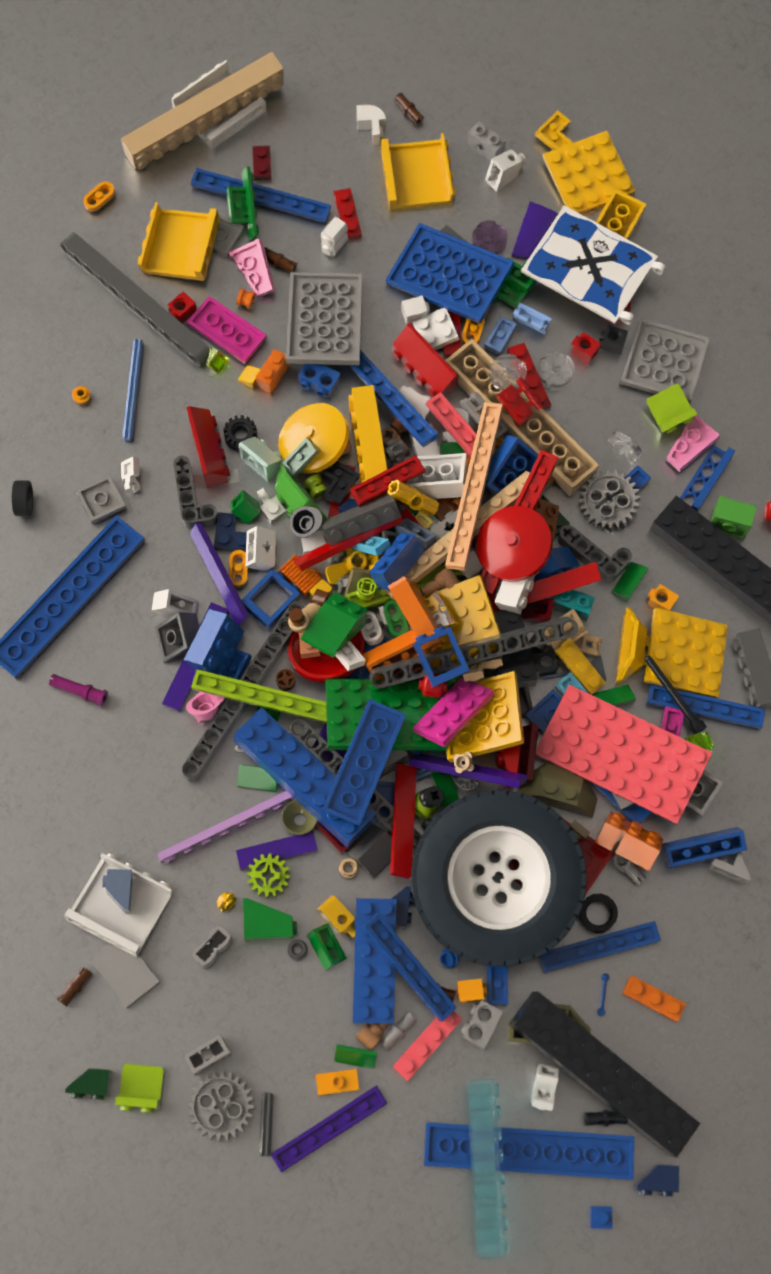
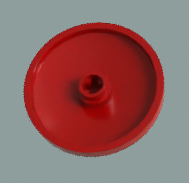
M510 506L493 513L480 528L476 541V551L482 566L495 578L508 582L522 581L537 574L547 563L553 547L552 532L546 520L535 510L524 506Z
M360 630L350 642L362 655L365 653V640ZM294 632L288 644V655L293 668L302 677L315 682H325L326 679H342L356 670L348 671L336 656L331 657L320 651L321 656L302 659L300 655L299 633Z

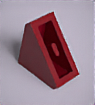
M540 600L527 604L521 612L523 621L534 624L550 621L555 601Z

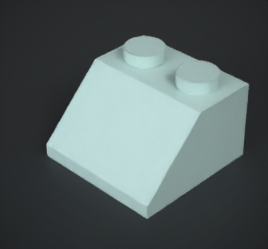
M252 437L238 444L241 460L267 482L278 472L282 456L277 451L273 452L270 450L264 440Z

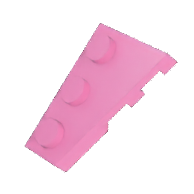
M257 239L229 252L257 296L262 297L276 291L262 240Z
M697 415L693 416L694 421L684 427L681 436L667 456V461L679 472L720 438V435Z

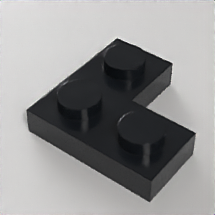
M338 461L325 470L318 472L332 481L324 493V497L338 506L342 504L350 489L360 477L359 473Z

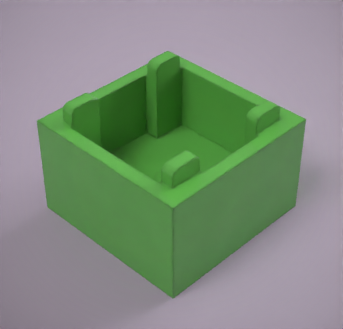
M720 496L712 510L710 522L728 536L744 540L752 527L757 506H754L752 503L747 504L726 498V496Z

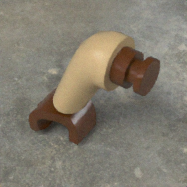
M316 589L311 602L302 610L299 608L292 609L289 612L288 620L291 630L304 633L323 604L329 599V593Z

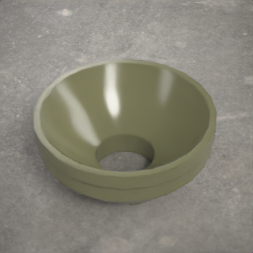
M297 800L289 802L282 811L283 826L293 835L308 834L317 824V819ZM297 815H304L306 817V822L303 825H297L294 822Z

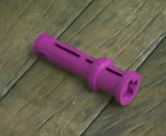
M52 674L51 678L53 680H49L50 686L82 696L84 701L96 702L101 707L104 706L108 697L107 690L104 689L102 691L93 688L91 684L85 686L56 674Z

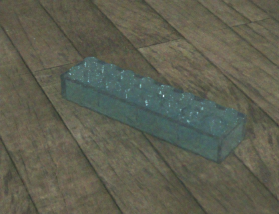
M495 1079L469 1080L466 1082L476 1257L478 1259L506 1258L505 1253H509L508 1239L504 1238V1230H507V1217L503 1216V1207H506V1196L501 1192V1185H505L504 1172L500 1171V1163H503V1150L499 1149L498 1141L502 1140L501 1127L497 1126V1119L501 1118L500 1105H496V1097H499V1085L495 1084Z

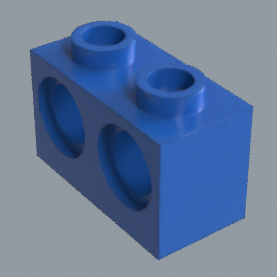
M304 364L298 375V383L301 387L307 390L311 389L319 396L330 399L341 382L340 372L322 364ZM312 374L314 377L308 378L307 375ZM324 382L331 383L330 385H323Z

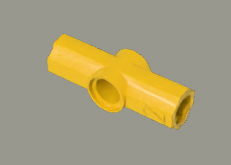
M399 480L392 481L389 484L388 494L409 505L413 510H419L429 516L435 515L438 511L439 502L418 491L414 486H408Z

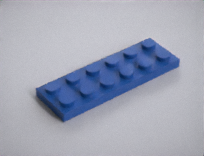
M368 700L322 811L360 826L406 714L374 700Z
M356 898L353 1023L394 1024L395 966L363 929V926L374 915L380 913L396 933L397 899Z

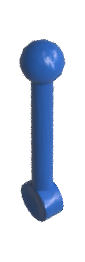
M606 973L601 976L603 984L600 1008L597 1010L599 1016L605 1015L604 1001L606 985L609 980V975Z

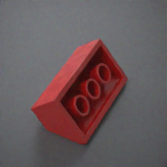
M410 323L407 324L392 344L393 357L397 361L400 360L405 370L409 374H413L416 382L427 390L431 398L440 392L447 398L456 391L457 373Z
M192 406L186 407L206 488L227 484V477L231 475L228 465L224 466L223 460L226 459L224 448L220 449L219 443H222L220 433L215 432L214 427L217 426L215 415L211 416L209 409Z

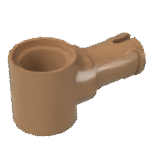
M444 568L435 574L436 577H434L432 582L421 588V592L428 598L436 591L444 588L450 589L460 581L452 569Z
M367 1023L356 1035V1038L371 1051L382 1040L383 1031L389 1024L371 1023L369 1025Z

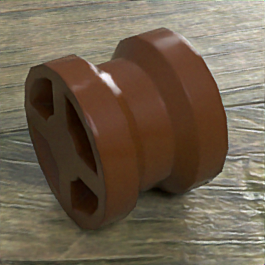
M283 669L277 673L276 682L278 688L281 691L288 692L295 687L296 679L291 670Z

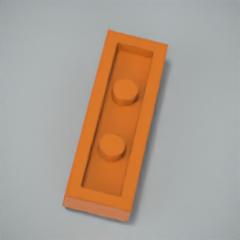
M633 975L629 977L622 992L626 997L676 1023L679 1021L686 1006V1003Z

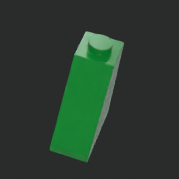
M243 898L245 942L294 939V934L297 933V921H293L291 915L248 898Z

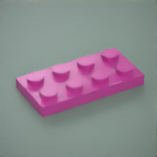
M210 296L187 321L189 327L243 364H246L267 339L265 333Z
M462 677L413 727L414 733L445 748L494 697L493 690L476 682L464 681V677Z

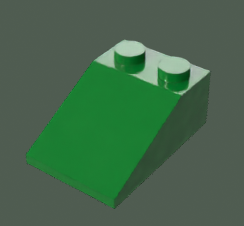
M335 592L318 611L301 636V640L334 657L365 626L368 609Z

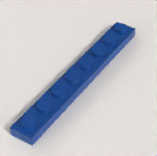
M196 168L191 180V186L227 196V188L243 187V180ZM252 183V189L255 191L254 204L326 223L331 210L330 204Z
M360 349V365L348 366L367 386L374 385L375 395L423 448L438 439V433Z

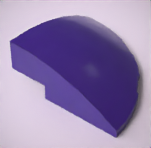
M530 201L511 257L529 259L559 213Z

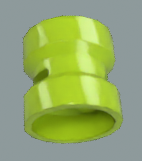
M315 474L304 481V486L310 491V496L313 500L324 497V493L328 489L326 485H323V480L319 474Z
M362 578L357 583V598L362 602L372 601L375 597L376 583L371 578Z

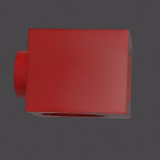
M184 291L167 305L169 313L182 324L197 311L196 302Z
M583 332L580 337L576 336L572 341L571 353L589 365L599 353L601 343Z

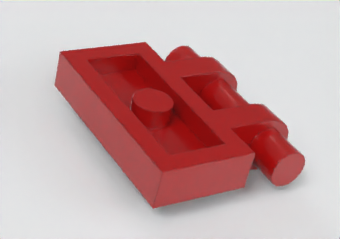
M522 377L516 380V383L519 385L517 389L511 384L496 395L518 426L534 414L530 409L531 406H534L537 411L543 407L539 401V396H535L530 389V384L525 382ZM522 392H524L529 399L527 403L520 395Z

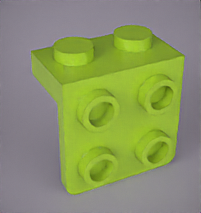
M675 384L646 400L661 432L667 431V433L678 429L676 425L682 422L686 425L694 421L693 416L697 415L695 409L691 408L679 384Z
M124 1064L119 1096H116L115 1105L120 1106V1110L133 1111V1107L141 1108V1112L153 1113L154 1109L160 1110L164 1069L159 1066Z

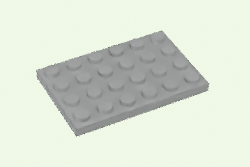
M290 272L286 364L360 365L362 274Z

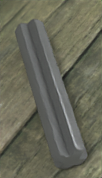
M272 1093L262 1094L260 1156H270Z

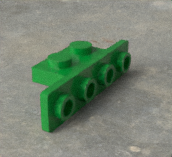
M245 167L242 171L243 187L227 188L230 224H247L249 241H253L259 234V227L256 225L257 208L254 207L255 191L252 189L254 177L250 167Z

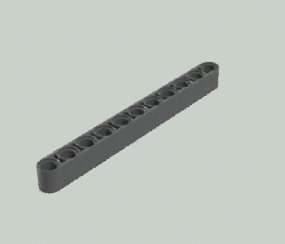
M72 232L60 243L62 250L197 366L202 365L213 354L207 344L75 232Z
M293 602L288 606L241 677V681L262 685L289 644L294 631L291 629L283 631L282 627L288 625L289 612L292 609L299 608L302 610L304 608L301 602ZM274 641L281 642V645L278 647H274L271 644ZM264 656L271 658L267 663L261 661ZM253 672H259L260 676L258 678H252L251 674ZM231 699L225 701L182 766V772L187 781L196 782L200 779L249 704ZM234 703L240 705L237 710L229 709ZM223 719L229 721L226 726H220L219 722ZM212 735L218 737V740L214 743L208 741ZM202 751L208 753L204 759L197 757ZM189 768L197 769L194 775H188L187 770Z
M561 617L461 644L459 648L467 665L572 637L577 633L578 625L570 617ZM567 622H571V629L564 631V625ZM552 627V634L545 636V630ZM533 632V640L526 641V635ZM514 637L516 640L515 644L507 646L508 639ZM491 643L497 644L494 651H488V646ZM453 647L424 654L433 674L461 666L458 660L455 662L450 661L451 655L455 653ZM472 648H478L476 656H469V651ZM417 656L374 668L369 674V679L376 688H384L425 677L426 673L423 666L418 672L412 671L414 664H421ZM439 658L440 664L436 667L431 666L432 660ZM397 668L403 670L402 675L399 677L393 676V672ZM380 673L384 675L381 682L374 681L375 675Z

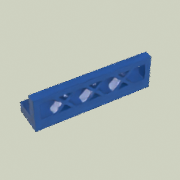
M713 445L680 498L684 500L685 497L693 496L694 503L691 507L698 512L732 459L735 450L729 447L725 452ZM715 452L722 456L721 461L713 463L712 454ZM711 467L712 475L704 477L702 470ZM702 481L703 489L695 491L693 484Z

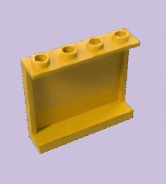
M441 133V140L389 145L388 139H381V154L389 210L452 204L453 197L456 196V189L451 183L453 181V171L449 170L451 157L447 155L449 145L448 140L444 138V133Z
M155 202L154 209L151 210L150 224L146 228V239L142 242V254L138 257V266H140L143 274L205 281L221 219L217 209L210 208L209 214L161 209L158 202Z

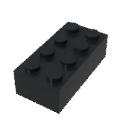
M505 610L494 612L501 634L525 627L522 613L517 614ZM514 637L508 639L507 646L515 644L516 640ZM530 648L502 655L503 666L493 669L494 676L514 671L517 674L518 683L526 680L528 687L536 686L538 680Z

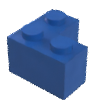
M570 547L552 548L547 563L535 575L533 581L535 582L578 568L580 565Z

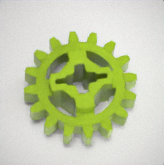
M271 853L268 854V858L261 854V860L258 861V859L254 858L256 864H249L252 872H247V875L251 876V879L247 882L254 884L251 888L252 890L259 889L258 895L265 892V897H268L269 893L272 892L276 896L277 890L283 892L282 885L288 886L285 879L290 878V875H287L285 872L289 870V867H283L285 860L279 862L278 855L273 859ZM266 862L265 867L261 871H256L259 865ZM273 863L277 864L282 872H276L273 869ZM270 866L271 873L274 874V877L270 878V881L267 885L266 877H263V873H267L268 867ZM255 878H259L264 882V888L257 884ZM275 880H281L276 887L271 888Z

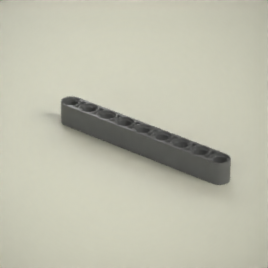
M302 719L293 721L289 728L290 734L336 776V768L342 764L343 758L335 750H328L327 742L307 722ZM294 725H302L304 732L302 734L295 733ZM309 738H315L318 741L316 748H311L308 745ZM323 752L331 753L332 760L330 762H325L322 759ZM374 790L375 800L372 804H368V807L376 813V819L392 834L394 807ZM381 807L388 809V817L380 816L379 809ZM415 828L414 836L417 838V843L413 846V849L417 848L422 836Z

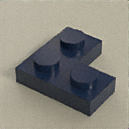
M218 512L214 548L215 550L232 552L242 550L246 553L247 533L235 531L237 516L233 513Z

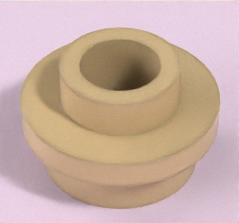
M344 859L339 865V872L345 878H353L359 872V865L354 859ZM350 865L353 867V870L347 872L345 867Z

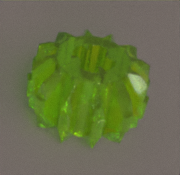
M706 731L685 738V740L708 751L714 747L712 738Z

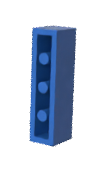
M738 827L662 843L661 846L664 862L669 867L747 850L744 831Z

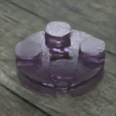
M491 220L483 221L476 226L472 233L473 245L495 254L505 250L508 234L504 226H500ZM487 235H490L492 238L494 237L492 241L486 240Z

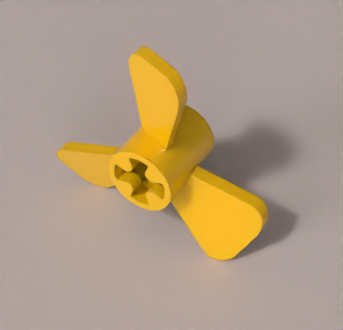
M352 547L347 549L348 556L344 557L341 563L327 566L325 573L328 582L331 585L336 584L345 574H350L351 568L366 569V555L360 551L353 550Z

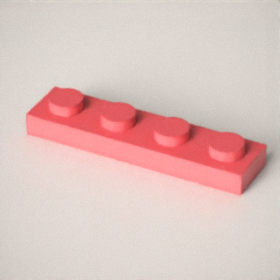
M440 392L426 401V406L471 458L476 433Z
M455 1011L443 1022H440L436 1017L394 1064L393 1068L408 1081L461 1022L462 1018Z

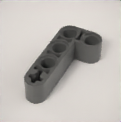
M186 456L176 457L173 465L184 526L188 529H193L195 523L199 522L203 524L204 528L214 526L218 518L216 507L212 504L197 505L190 460ZM182 465H184L185 473L181 471ZM183 482H189V485L182 486L181 484ZM186 499H192L190 503H184ZM207 513H213V514H214V515H213L212 517H210V518L205 517V515H206ZM189 516L195 517V519L191 521L186 520Z
M564 525L559 531L558 543L562 547H570L575 558L584 565L593 563L594 561L591 559L593 557H597L600 560L597 563L602 580L607 583L614 582L630 564L632 553L627 548H619L610 557L573 526ZM577 546H584L586 550H579ZM624 556L627 561H621L618 557ZM611 569L615 574H608L606 570Z

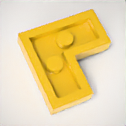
M557 110L535 132V136L552 150L572 144L573 142L562 133L570 125L571 120Z

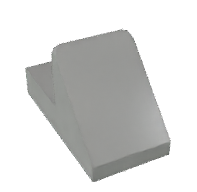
M740 852L735 854L732 864H729L727 859L718 857V859L714 858L709 865V869L746 884L750 881L751 876Z

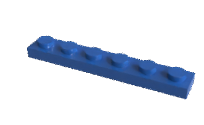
M650 685L647 699L648 705L679 709L664 687ZM676 690L693 715L762 729L765 715V709Z
M377 913L363 926V929L437 1019L443 1022L457 1007L380 913Z
M653 921L551 949L541 955L540 959L544 973L660 942L661 938L656 922Z

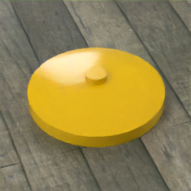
M315 403L302 407L290 416L280 432L278 447L282 459L285 460L308 437L311 438L320 453L300 473H316L330 467L340 458L348 443L349 427L345 417L338 409L325 403Z

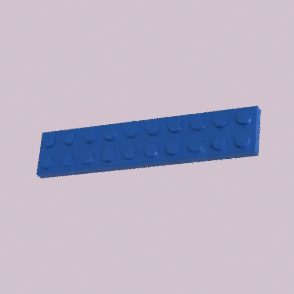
M116 515L0 639V666L17 679L145 541V538Z
M426 1122L424 1166L634 1180L635 1136Z

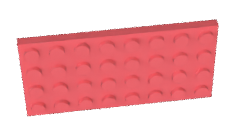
M570 684L536 748V756L675 824H678L712 756V752Z

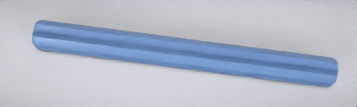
M141 339L133 341L122 436L124 441L133 440L143 353V340Z

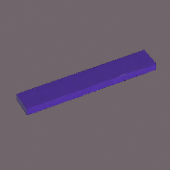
M201 522L195 523L190 535L233 620L242 627L249 618V614Z
M211 602L205 616L209 609L228 614L229 610ZM184 659L162 702V705L181 712L191 691L196 673Z
M426 754L414 755L409 760V765L413 767L514 788H520L527 782V775L473 764V771L469 772L467 770L457 773L454 762L450 763L446 758Z
M376 1085L271 1153V1156L282 1173L388 1103Z

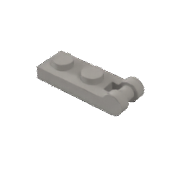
M473 392L469 395L468 399L465 398L460 401V405L464 410L468 411L479 425L485 401L477 392ZM501 420L496 439L508 431Z

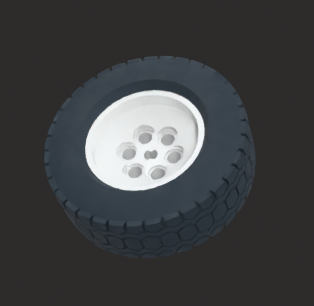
M487 790L458 799L438 813L422 834L414 853L411 884L413 898L420 917L435 939L446 949L461 958L477 964L511 966L540 957L555 947L568 934L576 922L584 902L587 874L583 852L574 832L554 809L539 799L524 793L510 790ZM493 851L500 854V860L497 863H492L489 860V854ZM511 859H516L519 862V867L515 871L510 870L508 867V862ZM476 864L483 865L485 869L481 876H477L473 872V867ZM497 871L503 874V879H500V883H495L492 880V876H495ZM514 879H519L522 882V888L518 891L513 890L511 887V882ZM480 884H484L488 888V892L484 896H479L476 892V888ZM498 892L506 894L507 898L504 903H497L495 900Z

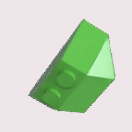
M280 462L275 485V497L280 504L286 506L288 515L291 517L296 509L302 506H309L319 509L323 520L327 519V516L295 477H291L285 466Z

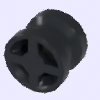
M437 786L426 788L419 795L420 803L427 808L441 804L444 799L443 791Z

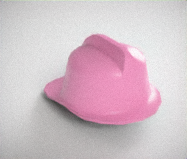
M199 692L187 703L186 709L196 717L199 723H203L215 718L219 711V705L225 698Z

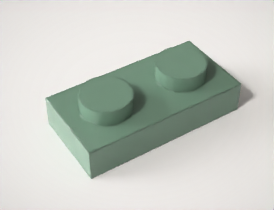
M306 437L282 464L291 477L296 478L320 451L311 438Z

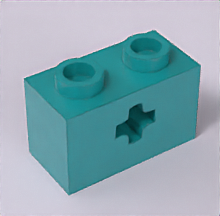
M570 590L555 595L553 610L565 614L574 609L579 618L587 622L595 597L576 590Z

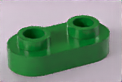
M396 600L388 601L384 605L383 613L391 636L396 638L408 632V623ZM391 609L396 610V613L391 614L389 611ZM401 627L402 631L397 632L395 628Z

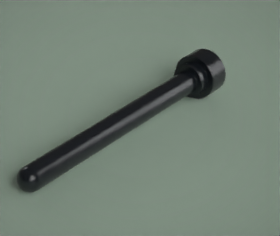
M647 655L644 658L645 662L690 722L689 729L693 735L701 733L706 729V724L703 720H699V718L693 715L653 658Z

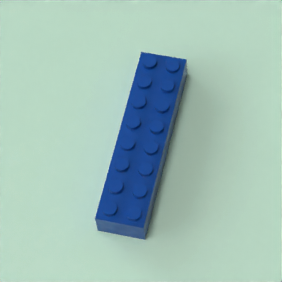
M262 707L234 733V742L347 848L375 821L376 813L370 807H367L360 826L322 811L336 776Z

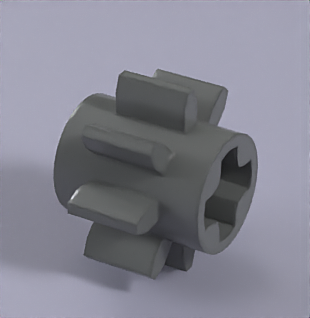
M392 439L385 444L387 448L384 449V453L390 462L394 460L397 463L405 458L403 454L407 450L402 441L396 442L395 439Z

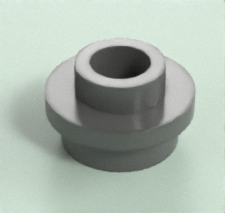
M296 939L288 945V954L292 959L301 960L307 955L308 947L304 941ZM297 946L302 949L299 954L294 952V948Z

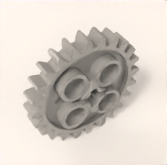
M607 470V475L600 471V477L593 474V481L587 479L588 486H582L585 492H580V496L583 498L579 499V503L584 504L580 507L581 511H585L583 514L584 518L590 516L588 522L595 521V527L602 524V530L605 529L606 525H609L610 530H612L613 525H616L619 529V523L626 526V519L632 521L631 514L637 515V511L634 508L640 507V504L637 503V501H640V496H637L639 489H634L636 483L630 484L631 477L624 479V472L618 476L617 470H615L614 474ZM615 484L618 488L611 491L608 489V486ZM599 494L602 498L600 500H593L592 496ZM606 498L613 499V502L607 501ZM625 499L628 503L621 506L618 504V501ZM609 509L612 513L605 516L602 514V511Z
M221 1071L220 1077H217V1074L213 1072L212 1079L205 1075L206 1082L203 1083L198 1080L200 1087H192L196 1092L195 1095H188L189 1098L193 1099V1102L187 1103V1106L192 1107V1110L187 1112V1115L194 1116L190 1123L197 1122L194 1129L199 1130L202 1128L201 1136L208 1132L210 1140L214 1135H216L217 1141H220L221 1135H224L225 1139L229 1140L230 1133L237 1137L236 1130L244 1132L242 1124L249 1125L246 1118L253 1117L248 1112L250 1109L255 1108L249 1105V1102L254 1100V1097L247 1096L251 1089L244 1090L243 1088L247 1083L239 1084V1076L233 1080L231 1072L228 1077H225L224 1071ZM223 1086H229L231 1089L228 1097L220 1095V1089ZM212 1089H215L219 1100L222 1103H226L223 1108L228 1115L230 1123H226L221 1110H216L215 1107L218 1106V1103L211 1092ZM204 1096L212 1098V1104L207 1108L201 1104ZM232 1105L240 1107V1113L235 1117L229 1114V1108ZM213 1115H220L222 1120L219 1126L214 1127L211 1125L210 1120Z

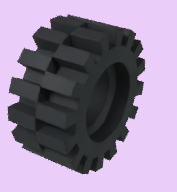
M236 415L234 420L230 418L229 423L226 422L223 429L226 444L231 449L234 447L235 451L239 449L238 444L241 441L258 437L254 421H250L249 417L245 419L244 415H241V418H238ZM238 428H244L248 434L245 438L237 439L233 435L234 431Z

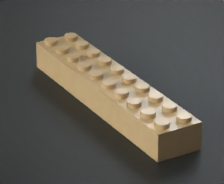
M273 52L268 53L122 137L124 154L135 170L146 167L152 160L160 159L166 152L174 151L180 144L191 141L197 134H203L211 126L219 125L223 119L236 115L239 110L246 108L258 98L262 97L264 99L268 93L279 90L284 85L282 65Z
M473 339L469 340L445 360L457 373V384L468 395L477 392L487 403L501 404L496 395L511 384L515 389L519 387ZM522 392L520 395L527 403L529 399L525 395V393ZM531 406L530 409L534 414L518 426L503 407L501 422L508 429L506 433L509 436L518 437L538 454L543 450L559 457V461L551 476L555 479V483L569 497L587 482V479H591L593 474L596 475L599 464L542 408L537 411L534 406Z

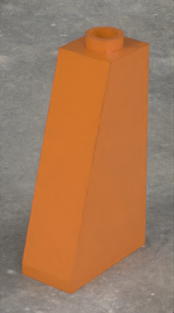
M404 576L388 585L415 635L419 637L427 634L428 637L435 634L433 630L439 627L417 584ZM441 636L423 644L422 647L424 650L434 653L441 650L442 645L446 644V641Z

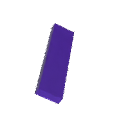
M311 831L305 835H294L236 850L240 870L250 868L249 864H256L254 858L258 859V861L261 860V854L268 858V854L271 853L273 859L278 855V861L316 852L318 848L314 832Z

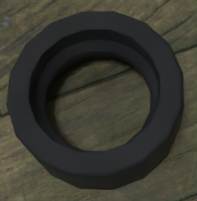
M15 480L13 482L11 500L15 516H30L32 514L33 488L29 480Z
M601 893L588 896L584 900L579 913V920L582 926L593 933H603L609 930L615 924L618 917V909L614 900ZM593 902H602L610 910L609 920L603 925H595L587 918V908Z

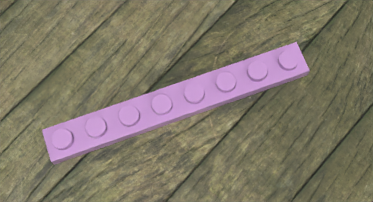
M285 791L157 853L160 862L165 861V863L176 859V854L180 852L187 854L194 850L193 846L199 843L203 846L213 841L211 837L217 834L220 837L231 832L230 828L236 825L240 828L249 823L248 819L252 817L259 819L266 815L265 811L271 808L275 811L284 806L283 802L295 799L288 791Z

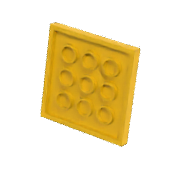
M608 131L543 154L545 164L564 205L580 214L606 205L614 189L629 196L635 194L634 186Z
M481 575L457 583L450 589L444 588L437 591L443 595L459 623V626L451 629L458 645L501 634ZM447 634L444 635L446 644L442 645L441 650L452 647ZM491 643L488 646V651H494L497 644ZM472 648L469 651V656L477 655L478 648ZM453 653L450 657V661L455 662L458 660L456 654ZM439 658L432 660L433 667L440 664Z
M655 608L653 610L647 655L653 658L676 690L718 698L728 625ZM646 663L644 682L663 686Z
M514 671L476 681V683L493 690L494 697L447 744V760L450 763L454 762L453 757L455 754L470 752L474 757L524 744L517 674Z

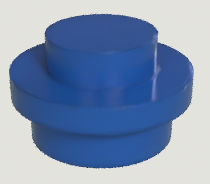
M444 949L440 955V961L444 967L454 968L459 964V956L448 949Z

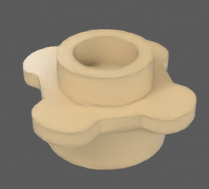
M466 752L465 754L454 755L453 759L457 773L474 770L472 753Z

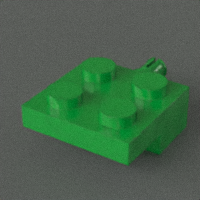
M514 261V267L496 297L516 309L519 302L523 301L537 281L521 272L525 263L521 266Z

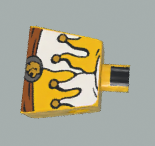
M436 591L425 601L438 627L445 626V628L451 627L452 629L459 626L457 619L441 593Z
M334 895L330 896L316 911L338 934L344 931L352 939L355 936V925L352 923L355 917ZM339 915H341L344 918V922L342 924L338 922Z

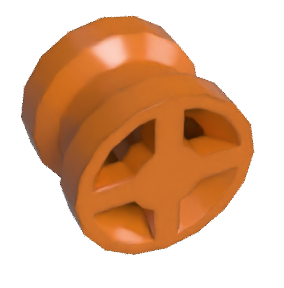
M241 288L237 296L236 305H244L248 309H252L256 292H248L246 289Z

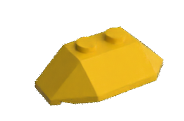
M628 607L624 612L615 681L617 686L639 672L643 665H646L644 660L647 656L645 647H648L650 636L647 635L646 626L634 611Z

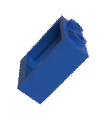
M273 569L241 600L247 612L268 631L278 623L291 603L298 602L301 599L299 588L293 583L290 585L285 581L286 578L281 572L278 571L276 573ZM274 580L291 596L270 617L252 600Z
M441 626L433 630L435 634L428 637L427 634L416 637L417 642L413 643L431 687L470 671L451 627L445 628V626ZM447 634L461 666L434 677L421 645Z

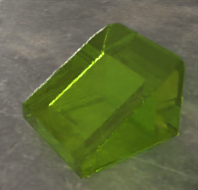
M211 346L206 365L219 374L229 359Z

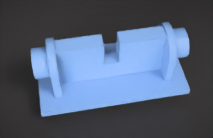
M519 302L517 309L512 314L514 320L543 334L546 333L552 319Z

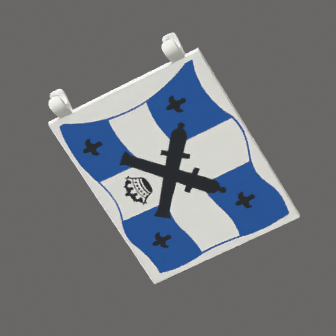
M564 205L521 269V272L614 324L620 319L624 324L630 325L634 316L630 312H625L624 309L649 270L651 269L654 273L661 276L665 265L661 262H655L658 256Z

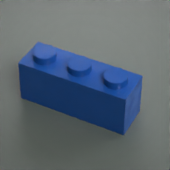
M400 533L392 545L385 551L384 555L375 563L369 573L379 589L389 590L388 585L404 577L424 553V549L416 535Z

